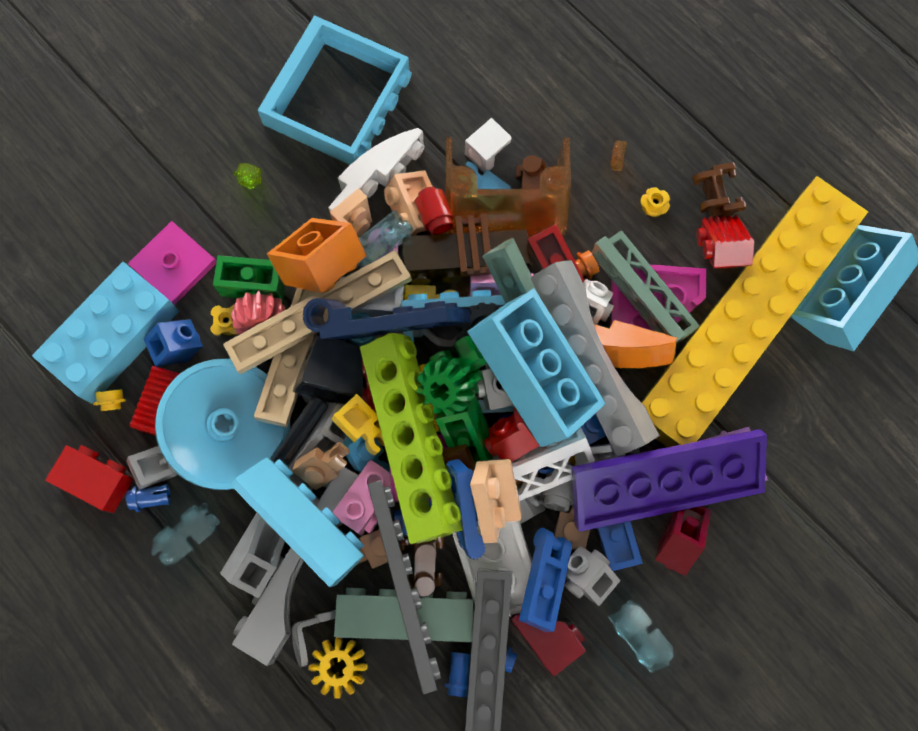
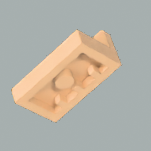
M425 170L394 174L384 189L386 203L391 207L396 219L397 229L402 233L403 237L415 236L419 232L429 231L424 228L414 203L422 189L432 187Z
M359 188L330 211L333 221L351 223L357 236L364 234L372 222L367 196Z
M510 459L477 461L470 486L483 543H497L500 528L505 527V522L520 521L522 518L513 466Z

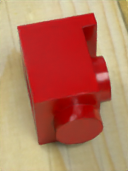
M513 407L514 414L495 422L488 429L489 437L484 439L485 446L493 457L498 455L501 460L510 459L511 462L539 447L538 442L515 407Z

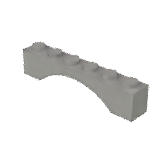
M572 260L555 262L531 276L530 279L539 297L606 403L596 412V415L616 456L619 457L657 438L659 434L645 406L623 382L604 350L591 317L586 288Z
M326 402L328 408L287 465L291 471L296 460L316 447L325 453L335 444L342 443L348 438L331 420L333 415L342 408L340 405ZM294 472L289 477L298 487L304 483L312 491L313 488ZM256 513L220 574L230 584L259 598L277 568L285 541Z
M343 467L338 477L323 485L327 489L321 499L316 498L313 500V503L321 511L327 507L333 512L359 475ZM340 521L336 526L339 527L344 523ZM292 548L289 549L285 558L279 557L277 568L273 573L274 576L268 586L264 588L259 598L254 596L252 604L255 607L249 617L243 616L233 632L237 637L232 645L266 666L275 662L291 635L289 617L291 594L295 579L304 562Z

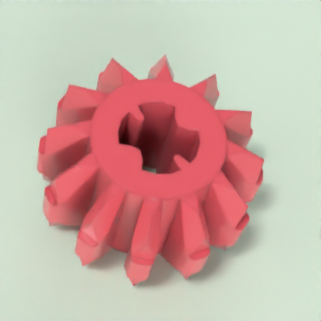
M258 291L257 294L253 295L246 292L244 297L236 298L231 321H233V327L236 328L237 334L240 335L285 310V307L282 304V299L273 298L272 293L264 295Z

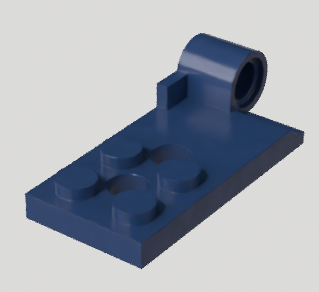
M312 299L305 305L303 310L305 325L311 331L320 332V339H357L386 335L391 332L400 333L471 323L469 309L458 308L457 303H445V301L425 303V307L413 308V306L393 308L392 315L352 320L351 307H346L341 301L333 299ZM327 309L329 316L327 322L325 323L323 314L324 311Z

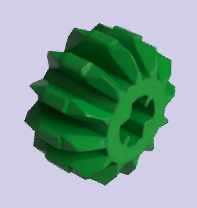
M441 356L436 361L431 360L425 364L424 371L417 378L422 385L418 387L416 392L425 395L426 398L423 405L432 404L434 414L440 413L443 410L446 416L466 409L469 401L476 394L471 387L476 384L477 379L467 375L471 366L461 368L460 358H453L450 361L447 356Z

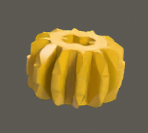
M336 637L335 650L331 642L325 640L322 642V646L326 654L319 650H315L312 653L313 657L321 662L309 665L310 671H319L320 673L311 682L313 685L320 683L322 680L325 682L321 689V694L326 695L331 687L334 686V697L340 698L343 685L346 692L351 695L355 692L351 680L360 685L365 681L363 676L356 673V671L368 669L367 663H357V659L363 657L365 651L362 649L355 654L351 652L355 647L356 641L350 640L346 648L343 649V638ZM335 657L338 658V662L344 660L347 665L343 669L344 676H339V672L334 674L331 671V667L335 665L333 660Z

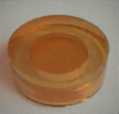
M615 141L610 166L611 170L622 172L627 141Z

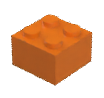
M317 218L308 220L267 253L284 285L317 293L331 290L335 286L336 281L346 273L353 271L357 267V263L367 256L351 223Z

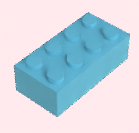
M122 262L40 346L32 357L78 397L93 404L96 401L95 392H104L147 347L144 338L157 323L170 322L179 313V310L168 298L126 263Z
M534 288L509 301L467 331L540 447L568 439L606 404Z

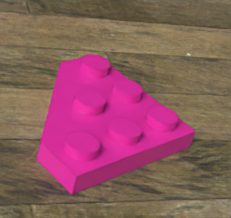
M650 265L689 313L706 299L705 268ZM632 268L645 284L646 274L642 269ZM611 279V292H613L610 304L614 305L610 313V327L613 321L616 320L652 330ZM652 292L665 308L666 299L661 293ZM671 316L677 324L682 320L681 317Z

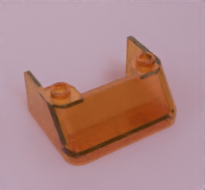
M446 137V199L454 216L452 220L454 226L447 234H456L455 216H461L462 219H466L468 215H474V218H478L480 214H486L488 232L527 229L528 239L557 224L564 237L568 224L571 188L570 138H563L558 166L548 167L542 172L539 180V189H477V176L472 169L466 166H452V137ZM475 226L476 232H481V226ZM463 227V233H469V227Z

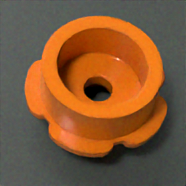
M589 250L582 254L580 252L576 253L577 260L575 262L582 276H586L591 280L594 274L600 272L593 254Z

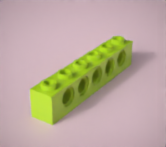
M391 332L361 346L360 351L409 543L416 544L429 542L463 531L460 522L461 512L454 500L451 489L452 479L445 467L442 455L443 446L437 436L433 422V410L430 405H423L426 398L425 395L416 393L418 387L422 385L417 380L421 372L416 359V347L410 336ZM421 464H422V467H423L422 474H421V470H420ZM429 498H431L432 501L431 507L429 505Z

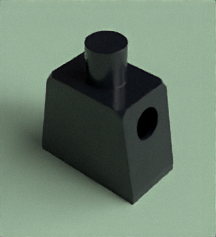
M317 336L307 349L293 387V392L311 397L318 396L321 399L344 405L356 394L362 397L363 370L360 347L347 343L346 339H320V336Z

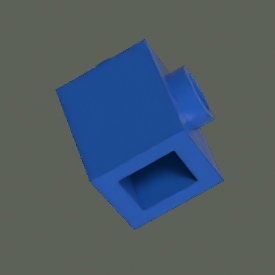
M191 319L157 323L144 338V342L156 367L188 362L203 347L200 336L196 332Z

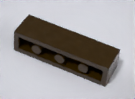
M527 229L489 232L491 250L506 240L514 238L529 269ZM476 232L480 267H485L481 232ZM463 233L467 268H473L469 233ZM457 234L403 237L404 266L412 279L409 283L413 285H427L430 282L443 281L446 284H455L461 280H470L471 276L461 277Z

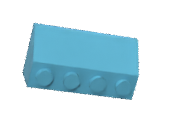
M858 225L790 317L826 344L855 351L918 265V248L911 233Z
M266 457L236 477L230 485L329 587L336 586L365 557L361 551L365 545L351 531L345 535L336 526L340 520L327 507L321 511L312 502L317 496L304 483L298 487L289 478L293 472L280 459L274 463Z

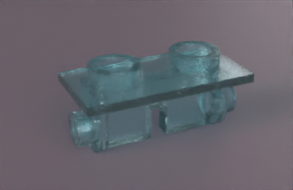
M396 210L359 237L367 255L357 263L360 269L387 255L403 242L404 237L408 239L411 236L412 226L406 220L403 222Z
M206 502L199 508L197 505H193L181 515L180 519L182 521L173 529L168 526L153 539L155 543L153 544L151 554L154 556L161 551L162 554L159 558L164 565L176 564L193 549V546L186 539L191 536L200 544L217 530L216 526L220 523V520L214 513L208 516L205 514L208 512V504Z
M629 600L621 607L622 610L608 617L614 624L617 634L628 642L635 651L638 661L647 667L650 672L670 665L669 661L675 656L672 652L673 646L658 628L654 629L650 634L647 633L645 629L653 622L639 603L635 604L632 600Z

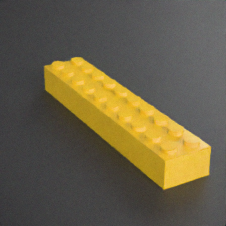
M818 176L813 179L755 253L753 265L745 266L700 327L675 357L673 363L668 366L641 401L659 434L655 439L666 447L698 441L866 216L867 210Z

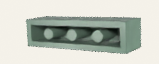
M346 588L345 595H337L334 637L408 640L396 591L392 589H379V596H366V589ZM446 592V598H433V593L428 596L419 595L422 608L416 610L420 624L426 622L431 641L472 642L474 599H466L467 592Z

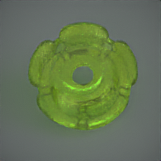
M239 163L237 171H233V175L238 178L237 183L244 187L255 188V184L262 183V170L254 165Z

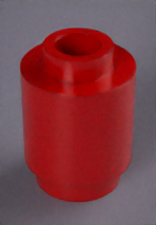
M435 187L422 189L414 203L424 228L429 230L431 235H441L448 232L454 226L452 222L454 216L443 190L435 189Z

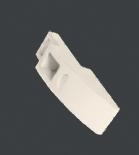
M416 128L400 133L379 143L361 155L338 177L342 192L328 207L329 211L333 210L358 188L367 198H370L377 190L378 182L386 187L394 174L405 173L406 166L412 159L417 160L424 150L423 131Z

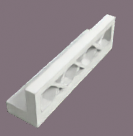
M581 427L568 439L544 447L539 446L512 462L515 479L524 481L521 488L517 490L519 501L572 480V466L567 464L570 456L584 451L587 461L579 465L595 462ZM498 455L493 457V460H501ZM543 467L555 468L550 477L545 479L535 477L538 470Z

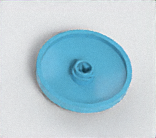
M213 359L193 365L180 373L170 383L158 405L155 432L157 443L164 459L179 476L199 487L212 490L234 489L230 483L236 477L266 457L270 459L290 430V421L288 427L285 428L255 420L254 414L267 378L266 373L254 367L240 374L237 372L231 359Z

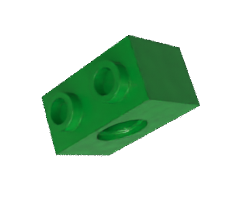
M217 256L213 286L221 297L236 299L244 297L246 292L254 295L259 291L264 295L272 293L273 298H280L283 303L286 285L283 284L270 260Z
M476 394L469 401L468 407L463 411H456L453 415L446 416L443 410L437 413L436 422L448 448L467 444L475 464L477 461L493 460V456L489 453L484 443V439L489 437V425Z

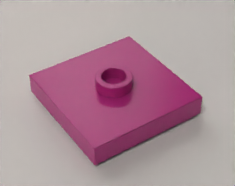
M171 221L128 265L175 305L216 265L217 261Z

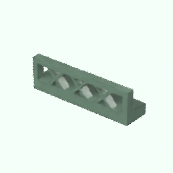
M622 230L610 239L604 236L595 243L592 250L595 260L653 331L677 337V345L700 327ZM620 242L627 251L626 260L614 247L616 243ZM632 268L642 269L646 274L645 284ZM652 292L661 293L666 299L665 308ZM671 316L681 317L688 328L683 331Z
M514 238L506 240L483 255L505 303L533 288L535 289L530 279L532 275Z

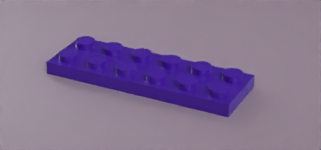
M758 429L572 466L574 525L580 532L765 493L767 434Z

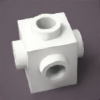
M585 279L583 284L586 288L587 301L593 323L598 324L599 320L606 322L614 305L609 303L613 292L609 291L601 282Z

